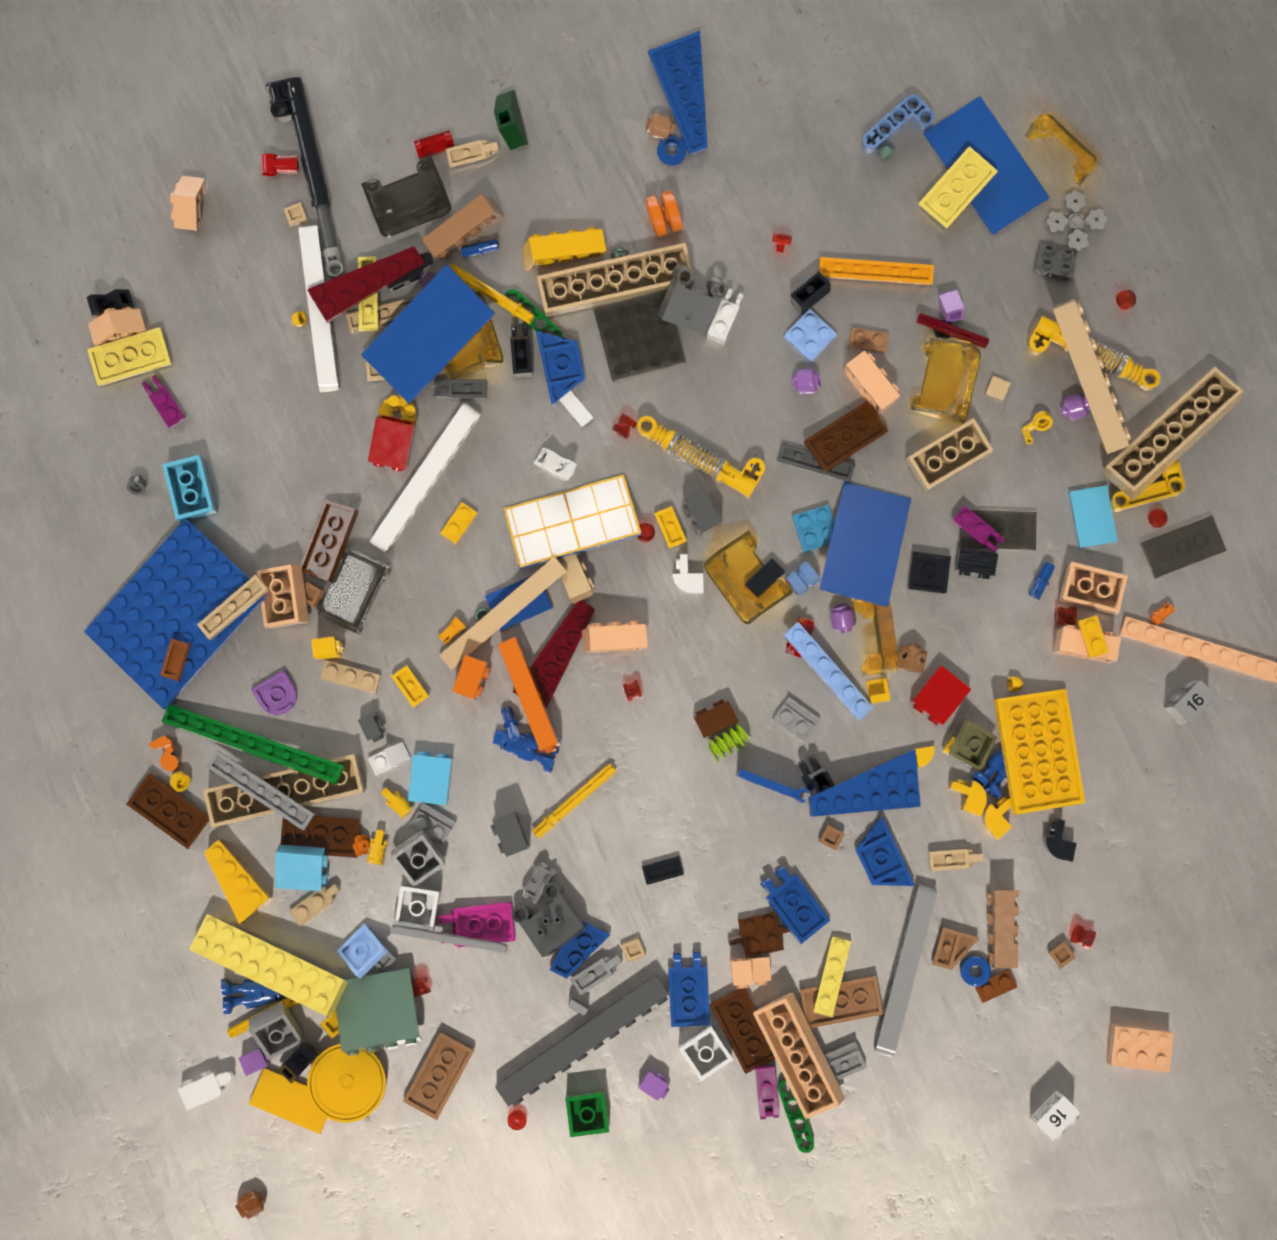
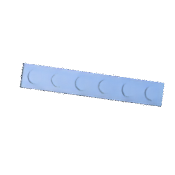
M796 622L783 634L787 641L857 720L860 721L874 708L799 622Z

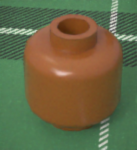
M249 1190L236 1200L237 1205H235V1208L242 1219L252 1220L264 1211L263 1203H265V1200L260 1192L256 1194L253 1190Z

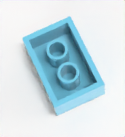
M196 455L162 464L177 521L182 522L185 518L192 520L217 513L205 461L202 456Z

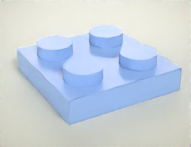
M809 309L783 337L811 363L837 334Z
M363 924L337 952L353 973L361 979L388 950L366 924Z

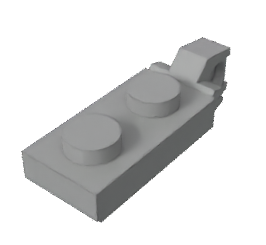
M619 954L611 959L608 956L601 958L570 978L581 996L612 976L617 971L615 966L621 963L622 959Z

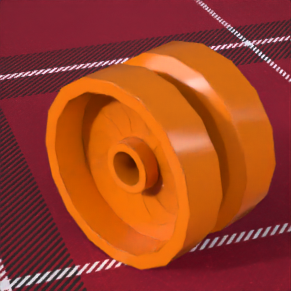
M671 190L661 192L660 200L662 205H660L655 195L645 198L648 215L657 238L667 235L666 223H668L673 233L683 230L680 210Z

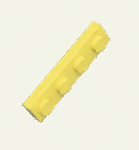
M377 256L358 257V268L378 261ZM378 293L358 304L360 331L379 330Z
M832 937L813 1013L833 1018L851 941Z

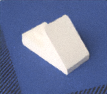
M403 742L386 748L382 752L368 758L375 776L411 760Z

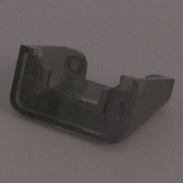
M432 156L422 159L417 163L416 170L418 173L382 186L381 182L377 179L361 183L382 236H394L445 216L451 211L452 207Z
M350 547L344 550L341 557L343 561L324 600L319 601L316 611H318V616L355 634L361 635L364 629V622L362 620H367L366 616L382 583L385 582L383 577L390 575L393 566L356 548Z

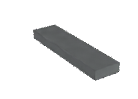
M782 443L777 459L779 463L848 483L851 482L855 468L854 463L844 461L827 473H824L809 450Z

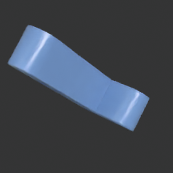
M909 95L863 136L861 148L866 153L875 152L910 120L920 130H927L932 126L935 118L934 113L919 96ZM908 103H915L917 108H910L908 106ZM894 115H901L903 120H895ZM927 116L930 121L925 123L920 117ZM886 127L889 132L884 134L880 131V128ZM876 136L877 138L874 140V143L868 145L867 141L871 142Z

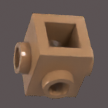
M918 644L901 645L896 668L923 674L928 651L922 650L921 645Z

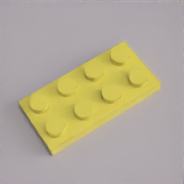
M969 146L918 205L945 229H948L998 171Z
M160 327L87 349L98 386L172 365Z

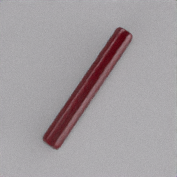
M920 313L917 317L916 322L918 324L982 348L988 346L989 338L924 313Z

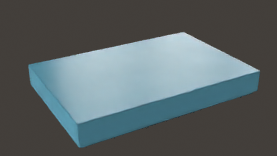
M1107 485L1068 492L1079 548L1117 542L1118 539Z

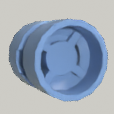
M807 561L797 567V572L792 571L785 577L788 585L799 597L808 591V586L813 587L821 580Z

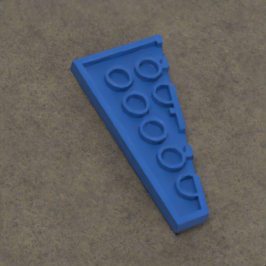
M697 31L648 51L649 58L690 156L707 150L700 31Z
M915 749L808 797L810 817L921 807Z

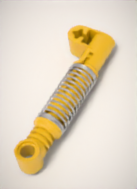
M1042 315L1028 341L1027 350L1034 356L1043 354L1051 341L1062 346L1064 351L1069 353L1059 324ZM1036 334L1048 339V341L1043 339L1039 348L1035 347L1036 342L1040 338ZM1100 341L1096 343L1098 350L1094 352L1096 357H1101L1105 372L1109 370V374L1112 372V375L1118 378L1128 377L1127 380L1130 381L1132 379L1133 383L1136 381V384L1144 391H1150L1159 384L1160 375L1156 370L1146 367L1142 369V365L1139 367L1138 363L1134 365L1131 357L1127 355L1122 357L1123 353L1119 356V351L1116 353L1115 349L1112 351L1111 347L1109 349L1107 345L1104 347V343L1100 345ZM1145 376H1150L1153 379V384L1146 383Z
M650 416L640 418L637 424V431L642 437L649 440L652 438V441H657L656 444L658 445L661 443L660 446L663 448V451L667 453L672 451L671 456L676 451L675 458L678 456V460L682 458V462L685 460L686 464L690 463L689 466L694 465L693 469L697 467V471L699 469L701 473L704 471V475L712 476V479L716 482L721 481L748 498L765 471L764 462L761 459L752 458L741 472L731 466L729 461L723 459V457L719 459V455L715 456V453L711 454L712 451L704 450V446L700 448L701 445L697 446V442L689 441L690 438L685 439L686 435L682 437V433L680 434L676 430L667 431L668 428L666 427L663 429L664 426H659L660 423ZM648 422L651 424L652 429L644 431L641 425ZM755 464L758 465L759 471H756L753 476L758 478L757 481L744 474L745 471L750 474L752 471L750 466L754 467Z

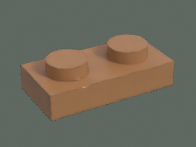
M852 327L848 347L886 353L889 334Z

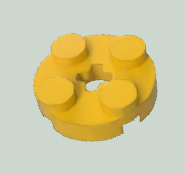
M402 396L389 397L379 408V414L394 417V411L400 410L403 416L401 419L412 422L417 420L416 409L413 403L408 404Z

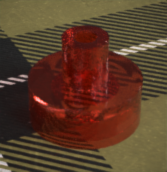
M1129 289L1120 291L1116 296L1117 305L1123 310L1134 307L1136 295Z
M513 1110L507 1119L509 1127L513 1130L523 1129L527 1123L526 1114L522 1110Z

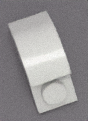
M542 448L534 462V465L564 482L573 476L577 466L573 461L562 458L546 448Z
M680 554V559H676V571H680V574H672L675 586L686 594H703V573H688V554Z

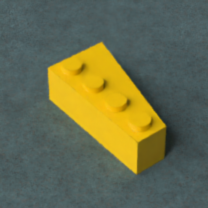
M590 227L580 232L577 229L569 230L564 234L552 232L548 236L534 234L528 238L522 247L526 270L532 269V265L536 264L546 267L555 261L562 264L572 261L574 257L577 260H584L603 256L606 252L603 230H596V227Z
M223 839L216 841L204 852L239 924L248 920L273 898Z

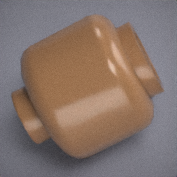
M654 113L651 117L647 118L646 132H648L650 137L664 140L670 134H673L675 124L672 123L669 115Z

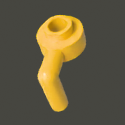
M1041 411L1033 416L1032 422L1022 427L1021 431L1026 444L1033 442L1030 431L1034 429L1046 431L1052 426L1053 420L1048 412Z

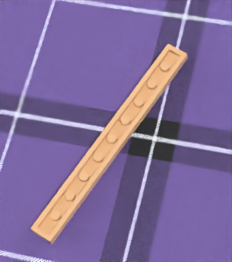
M1126 616L1123 619L1119 633L1120 636L1277 684L1276 662Z

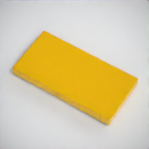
M266 1067L263 1069L249 1105L321 1134L327 1118L320 1114L313 1106L308 1094L307 1085L297 1080L291 1084L282 1074Z

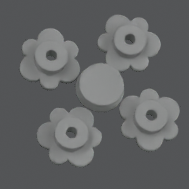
M1074 190L1071 194H1066L1065 201L1067 202L1066 208H1071L1075 213H1072L1067 218L1063 217V212L1056 213L1052 211L1048 215L1049 219H1047L1046 224L1051 232L1063 231L1064 226L1069 224L1075 230L1068 235V246L1080 251L1089 245L1087 233H1082L1080 228L1086 222L1092 230L1096 228L1102 230L1105 227L1107 217L1104 216L1102 209L1091 210L1086 218L1082 214L1077 213L1081 208L1085 207L1084 201L1086 196L1084 193H1078V191Z

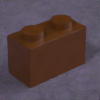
M722 699L713 704L714 708L708 711L704 708L696 712L697 716L694 717V720L703 739L739 722L729 701L724 702Z

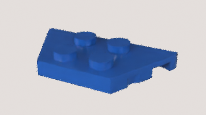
M537 331L536 335L551 404H554L585 379L577 341Z
M883 817L879 818L855 849L871 885L914 886L915 884Z

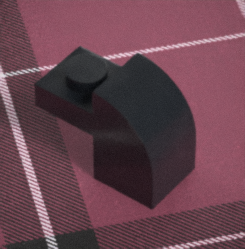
M115 289L105 295L91 294L86 297L91 315H102L104 310L109 308H115L116 310L124 307L134 308L129 289Z
M1054 819V822H1051L1049 827L1051 837L1043 836L1044 848L1050 856L1056 859L1073 862L1077 843L1062 840L1065 821Z
M304 1041L277 1071L292 1084L315 1060L318 1054L313 1046Z

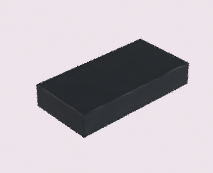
M772 558L744 585L758 599L785 571Z
M679 856L642 866L647 885L684 875Z

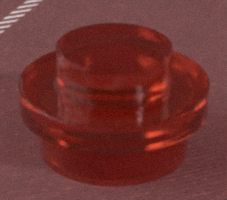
M1154 509L1148 515V522L1154 528H1161L1167 523V514L1162 509Z

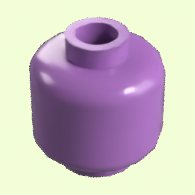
M814 369L798 370L795 377H792V387L797 389L799 394L815 393L821 387L820 375Z
M1081 393L1064 398V406H1061L1064 417L1068 416L1071 421L1086 417L1088 410H1091L1086 396H1082Z
M847 603L833 606V610L829 614L833 629L840 630L841 633L851 631V627L856 625L857 622L853 607L848 606Z

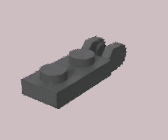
M486 379L434 381V386H448V392H435L434 398L487 400Z

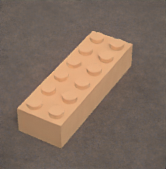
M793 992L755 1010L753 1014L805 1119L840 1105L845 1096Z

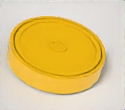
M337 1044L324 1050L313 1062L307 1079L308 1094L313 1106L324 1117L342 1123L356 1122L372 1114L383 1100L386 1091L385 1070L381 1061L373 1052L367 1053V1050L359 1051V1055L348 1056L342 1052L341 1044Z

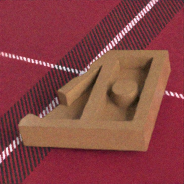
M942 927L932 965L952 970L958 964V961L968 953V950L978 942L979 937Z

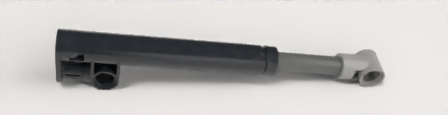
M292 77L268 83L265 85V90L269 91L270 111L274 119L279 123L289 121L293 123L313 210H316L325 249L323 254L326 270L330 278H336L346 274V270L343 265L340 248L336 245L328 210L331 204L328 198L302 78ZM278 109H285L282 115H276ZM334 267L341 268L338 274L331 273Z

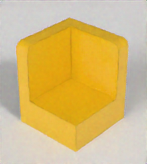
M887 678L866 682L870 704L891 700Z

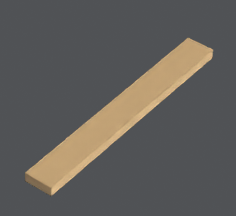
M554 556L440 653V658L452 670L464 659L465 655L468 656L566 573V568Z

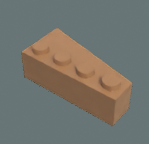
M480 194L422 240L434 258L443 260L450 256L453 250L462 247L468 240L503 218L504 215L491 197Z
M989 889L990 894H987L986 897L987 905H990V913H987V923L991 925V933H988V944H991L988 962L995 969L1018 968V941H1015V937L1018 936V923L1015 921V917L1019 914V906H1017L1015 897H1019V890Z

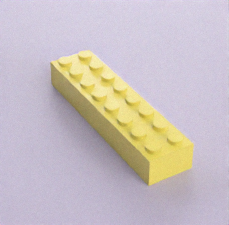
M208 914L189 949L328 1017H332L348 984V981Z

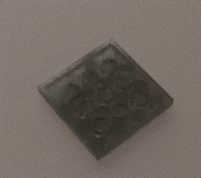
M667 289L593 308L612 382L686 363L676 325L661 320L657 315Z

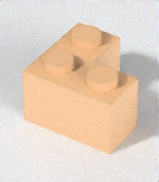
M181 176L179 183L176 182L175 191L170 196V203L173 204L171 220H174V228L197 231L201 223V203L205 196L204 178Z
M124 307L120 310L115 308L106 309L102 315L95 316L94 320L88 324L94 346L136 335L146 330L140 308L132 309L131 307Z
M769 956L730 959L733 986L736 985L737 989L749 988V984H753V982H756V985H767V981H771Z

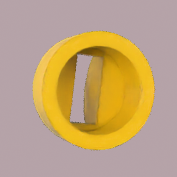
M297 311L290 317L292 319L291 323L296 327L305 326L307 323V317L303 311Z
M1009 676L1008 690L1012 692L1019 691L1023 687L1022 679L1017 676Z

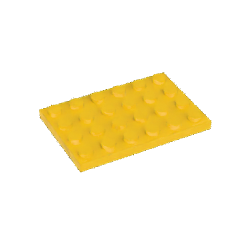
M1067 689L994 699L1013 815L1085 803Z

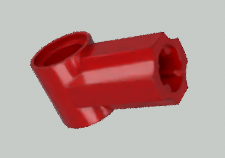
M271 153L261 155V175L271 177L278 174H298V156H278Z

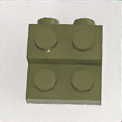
M965 720L948 755L958 759V761L972 769L981 771L998 737Z

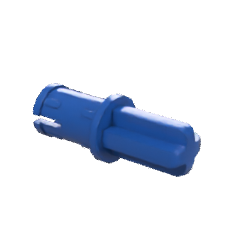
M497 238L483 242L479 240L478 243L461 247L463 257L478 254L482 256L483 253L499 250Z
M1049 562L1044 563L1038 577H1035L1036 581L1031 592L1028 594L1029 596L1034 597L1036 591H1038L1035 599L1040 600L1046 585H1049L1048 581L1055 569L1053 564Z
M504 707L501 710L504 720L503 727L507 730L510 741L517 742L520 739L518 720L515 719L512 707H507L508 713H506Z

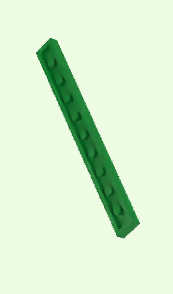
M171 704L161 720L163 724L334 785L338 784L344 770V766Z

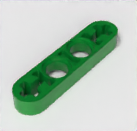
M511 289L505 293L504 296L509 298V295H517L516 299L519 303L522 300L524 301L522 307L528 306L532 309V314H534L535 318L528 325L535 332L540 331L544 333L551 326L550 331L553 334L558 333V336L563 338L561 330L519 291ZM538 319H543L546 322V326L543 329L536 328L535 322Z
M783 1078L778 1083V1091L796 1145L801 1152L809 1153L814 1148V1140L807 1119H805L799 1105L796 1111L788 1110V1103L796 1101L795 1097H789L784 1100V1097L788 1096L785 1090H781L784 1087L783 1083L787 1082ZM798 1119L803 1120L805 1123L802 1130L794 1128V1122ZM808 1131V1134L804 1135L806 1140L811 1141V1143L805 1149L804 1146H800L803 1143L801 1135L797 1138L796 1134H803Z

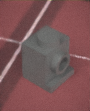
M373 712L358 720L367 741L373 740V743L384 739L382 732L384 726L380 719L376 720L375 718L379 716L377 712Z

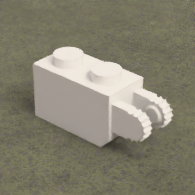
M731 288L728 289L725 298L722 299L707 333L708 339L725 345L744 296L740 292L735 304L729 302L733 294V289Z
M208 1070L199 1075L200 1079L193 1081V1078L182 1082V1087L178 1089V1092L186 1110L188 1111L223 1094L225 1089L223 1085L234 1080L235 1073L232 1070H228L218 1074L217 1071L211 1073Z

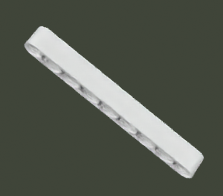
M319 226L299 227L320 393L340 390L332 323L331 321L326 322L307 291L311 287L326 282Z
M466 403L460 407L370 541L372 545L384 553L391 549L479 419L480 412Z

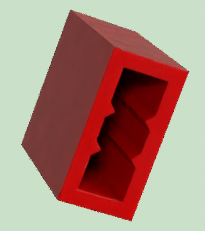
M379 414L375 419L368 462L373 463L372 465L376 467L389 466L394 471L405 470L409 465L417 422Z
M941 665L912 699V708L920 714L924 712L929 716L927 720L933 725L937 726L939 724L943 726L972 689Z

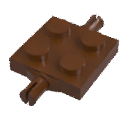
M776 912L739 919V936L728 937V941L736 940L729 942V946L741 943L745 956L748 958L784 950L782 936L785 933H790V931L786 930V926L779 924Z

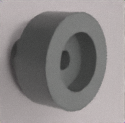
M135 475L128 479L126 488L132 494L141 495L146 491L147 482L141 475Z

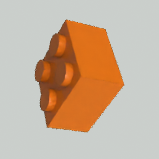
M465 655L452 692L476 701L478 697L481 698L485 689L482 686L484 679L488 680L491 672L489 664Z

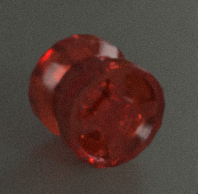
M641 523L639 527L642 530V535L637 536V539L642 543H649L655 537V529L649 523Z
M637 679L631 684H622L628 702H631L634 698H643Z
M427 977L412 981L414 997L431 992V989L427 986Z

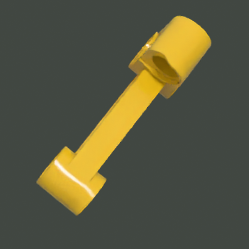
M1175 461L1161 474L1162 481L1150 484L1134 500H1131L1122 491L1115 493L1110 499L1112 510L1121 512L1126 509L1179 496L1185 489V481L1179 461ZM1171 483H1176L1179 486V490H1173ZM1121 498L1124 501V505H1118L1115 499Z

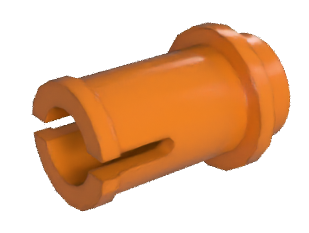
M1166 602L1156 612L1153 611L1151 613L1150 619L1155 625L1162 624L1164 619L1175 612V609L1169 602Z

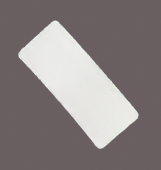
M569 391L560 398L561 403L581 427L593 419V416L572 391Z

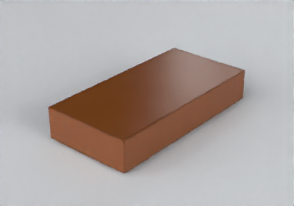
M171 639L160 676L176 681L181 680L191 644Z

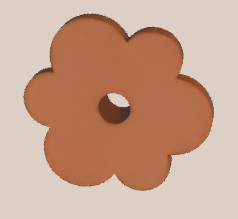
M357 835L355 837L353 849H355L356 856L366 855L370 848V841L367 840L366 835Z

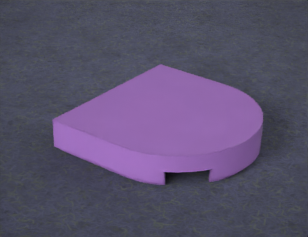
M285 670L251 689L262 709L272 715L288 713L297 701L296 688Z

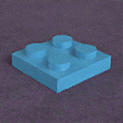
M829 505L792 516L803 553L830 545L834 520Z

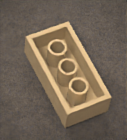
M973 418L910 455L906 462L926 493L990 455L994 450Z

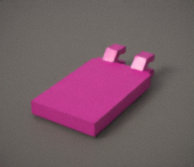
M511 902L453 908L450 915L438 916L439 924L452 923L453 935L499 943L515 941Z

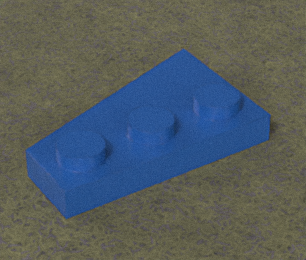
M582 921L587 929L560 948L550 971L567 979L610 934Z

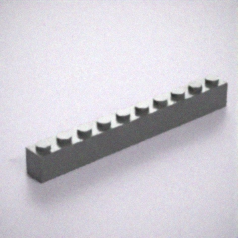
M656 974L499 1082L495 1086L496 1090L508 1107L511 1104L513 1106L518 1105L524 1100L522 1098L527 1093L530 1095L534 1094L540 1089L538 1087L543 1082L548 1084L556 1078L554 1074L560 1070L562 1073L572 1067L570 1063L576 1059L578 1062L588 1056L586 1052L593 1048L595 1051L604 1044L603 1040L608 1037L612 1039L620 1033L618 1030L623 1026L628 1028L636 1022V1017L639 1015L644 1017L652 1011L651 1007L656 1003L660 1006L668 1000L666 996L669 995L668 991Z

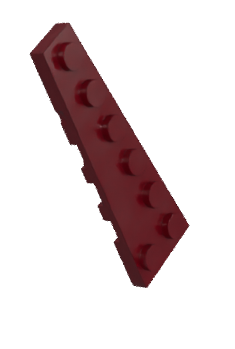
M415 246L311 287L307 291L328 323L425 263Z
M583 600L578 601L530 667L546 709L582 638V630L587 628L595 612V609Z

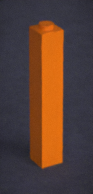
M513 637L497 644L539 750L543 753L546 752V754L556 751V747L560 746V742L519 640Z

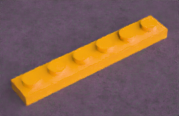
M820 257L819 272L825 278L932 285L934 265Z

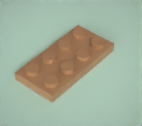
M876 975L842 981L833 1018L813 1013L820 986L799 990L804 1016L810 1028L883 1015Z
M440 1031L403 1102L437 1120L470 1060L474 1049Z

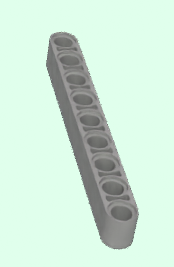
M919 884L916 887L875 1042V1053L890 1057L895 1055L937 889Z

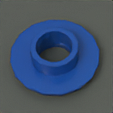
M669 136L667 139L662 140L657 147L659 159L668 166L680 164L687 154L685 143L675 136ZM674 146L677 148V153L669 155L666 149Z
M970 956L961 965V977L969 986L979 987L986 984L990 979L991 967L984 958ZM979 966L982 971L981 975L973 977L970 974L971 967Z

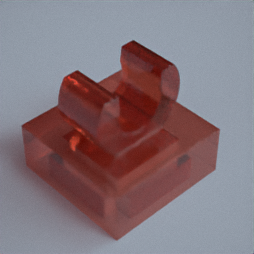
M773 232L772 242H777L776 252L783 253L785 244L791 245L792 235Z

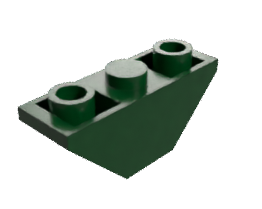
M515 90L496 96L494 115L498 130L509 149L513 151L529 145Z

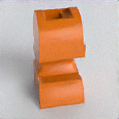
M164 735L148 745L157 750L163 747L165 752L159 760L161 767L166 771H177L181 766V759L174 755L177 751L174 744L175 741L169 735Z

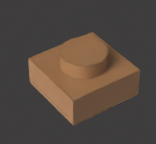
M306 582L304 587L306 603L317 608L325 590L312 582Z
M827 824L819 842L837 850L845 833Z
M1064 941L1048 952L1059 969L1076 958Z

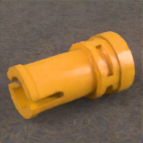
M456 616L449 623L450 625L438 635L446 645L457 633L466 628L465 624Z

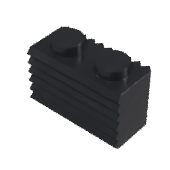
M817 271V274L811 276V279L802 283V286L797 288L794 293H791V304L803 315L830 292V282L821 272Z
M960 547L958 549L955 572H959V575L964 577H970L971 574L978 575V579L989 580V578L995 576L998 553Z

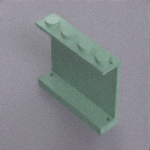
M410 968L363 976L361 979L358 977L345 979L348 981V984L336 1007L341 1050L344 1054L355 1056L359 1055V1051L367 1050V1053L379 1051L378 1048L394 1049L398 1047V1044L405 1043L406 1046H410L422 1040L418 1030L411 980L413 979V974Z

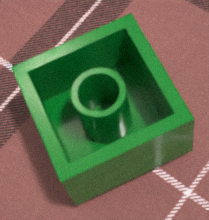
M605 1090L566 1095L570 1137L609 1132Z

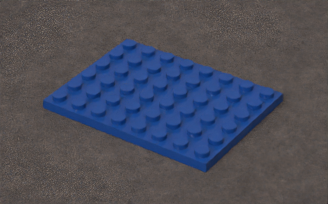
M185 518L84 630V633L162 709H166L268 595L264 594L217 636L209 640L197 624L249 581L250 578L189 519ZM171 639L191 644L180 681L160 676Z

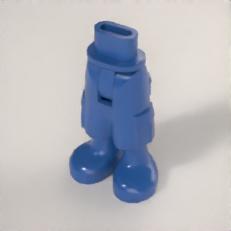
M497 729L493 744L500 746V749L517 756V758L525 762L531 763L535 760L543 766V770L546 773L550 774L552 772L555 757L536 752V749H539L533 734L520 733V739L514 742L510 741L507 730ZM560 746L556 747L557 750L550 754L556 756L559 752Z
M1002 749L987 762L988 767L984 771H977L972 776L974 781L985 787L984 790L996 799L1002 797L1003 792L1000 789V785L1003 780H1007ZM997 771L995 778L989 782V778Z
M227 978L221 979L222 995L238 992L245 994L238 997H223L224 1015L231 1014L233 1008L238 1005L244 1004L246 1009L257 1008L263 1004L287 998L251 979L244 980L242 984L232 983Z

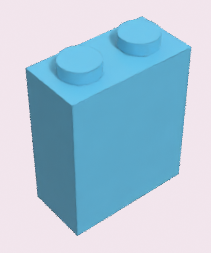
M418 751V755H413L408 801L448 805L453 759H449L448 754L437 753V757H430L429 752Z
M279 845L275 852V888L322 891L323 885H326L328 880V873H325V867L328 865V855H325V848Z

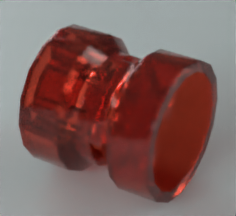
M622 413L619 417V422L614 424L611 430L627 440L630 436V431L637 426V422Z
M1056 606L1054 614L1055 625L1068 624L1075 626L1077 622V608L1072 606L1069 608Z
M1077 924L1071 934L1070 942L1080 943L1082 947L1090 949L1096 932L1091 929L1086 930L1084 926Z

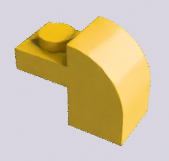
M956 779V782L950 781L948 789L966 795L961 810L982 817L987 802L984 788L976 781H971L969 787L967 782Z
M1002 797L998 800L996 808L992 804H988L983 811V825L995 840L1001 838L1012 828L1002 816L1012 807L1010 797Z

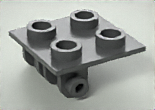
M1041 240L1034 272L1043 275L1049 273L1048 277L1054 274V278L1058 275V278L1065 279V281L1073 279L1077 250L1069 246Z

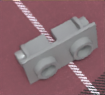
M541 862L540 865L538 864L532 874V877L535 879L533 881L528 880L525 887L521 890L523 891L521 895L536 904L543 894L544 886L551 881L556 870L546 863Z

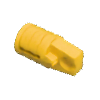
M385 787L381 792L387 799L385 804L392 808L401 819H404L413 810L414 806L406 801L398 791L393 793Z
M377 829L375 839H370L367 863L383 865L385 849L387 848V841H384V830Z

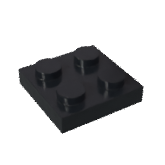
M913 551L908 590L946 595L951 556Z

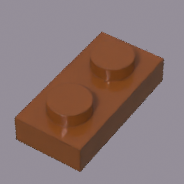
M1007 969L990 977L986 984L974 988L981 1003H984L1018 987L1010 970Z

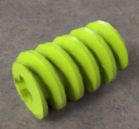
M735 724L736 730H733L731 727L728 728L729 734L724 731L721 732L722 738L716 735V742L711 739L708 740V747L717 763L719 762V755L724 759L726 758L725 752H728L730 755L732 754V747L738 751V744L745 747V740L750 742L739 724Z

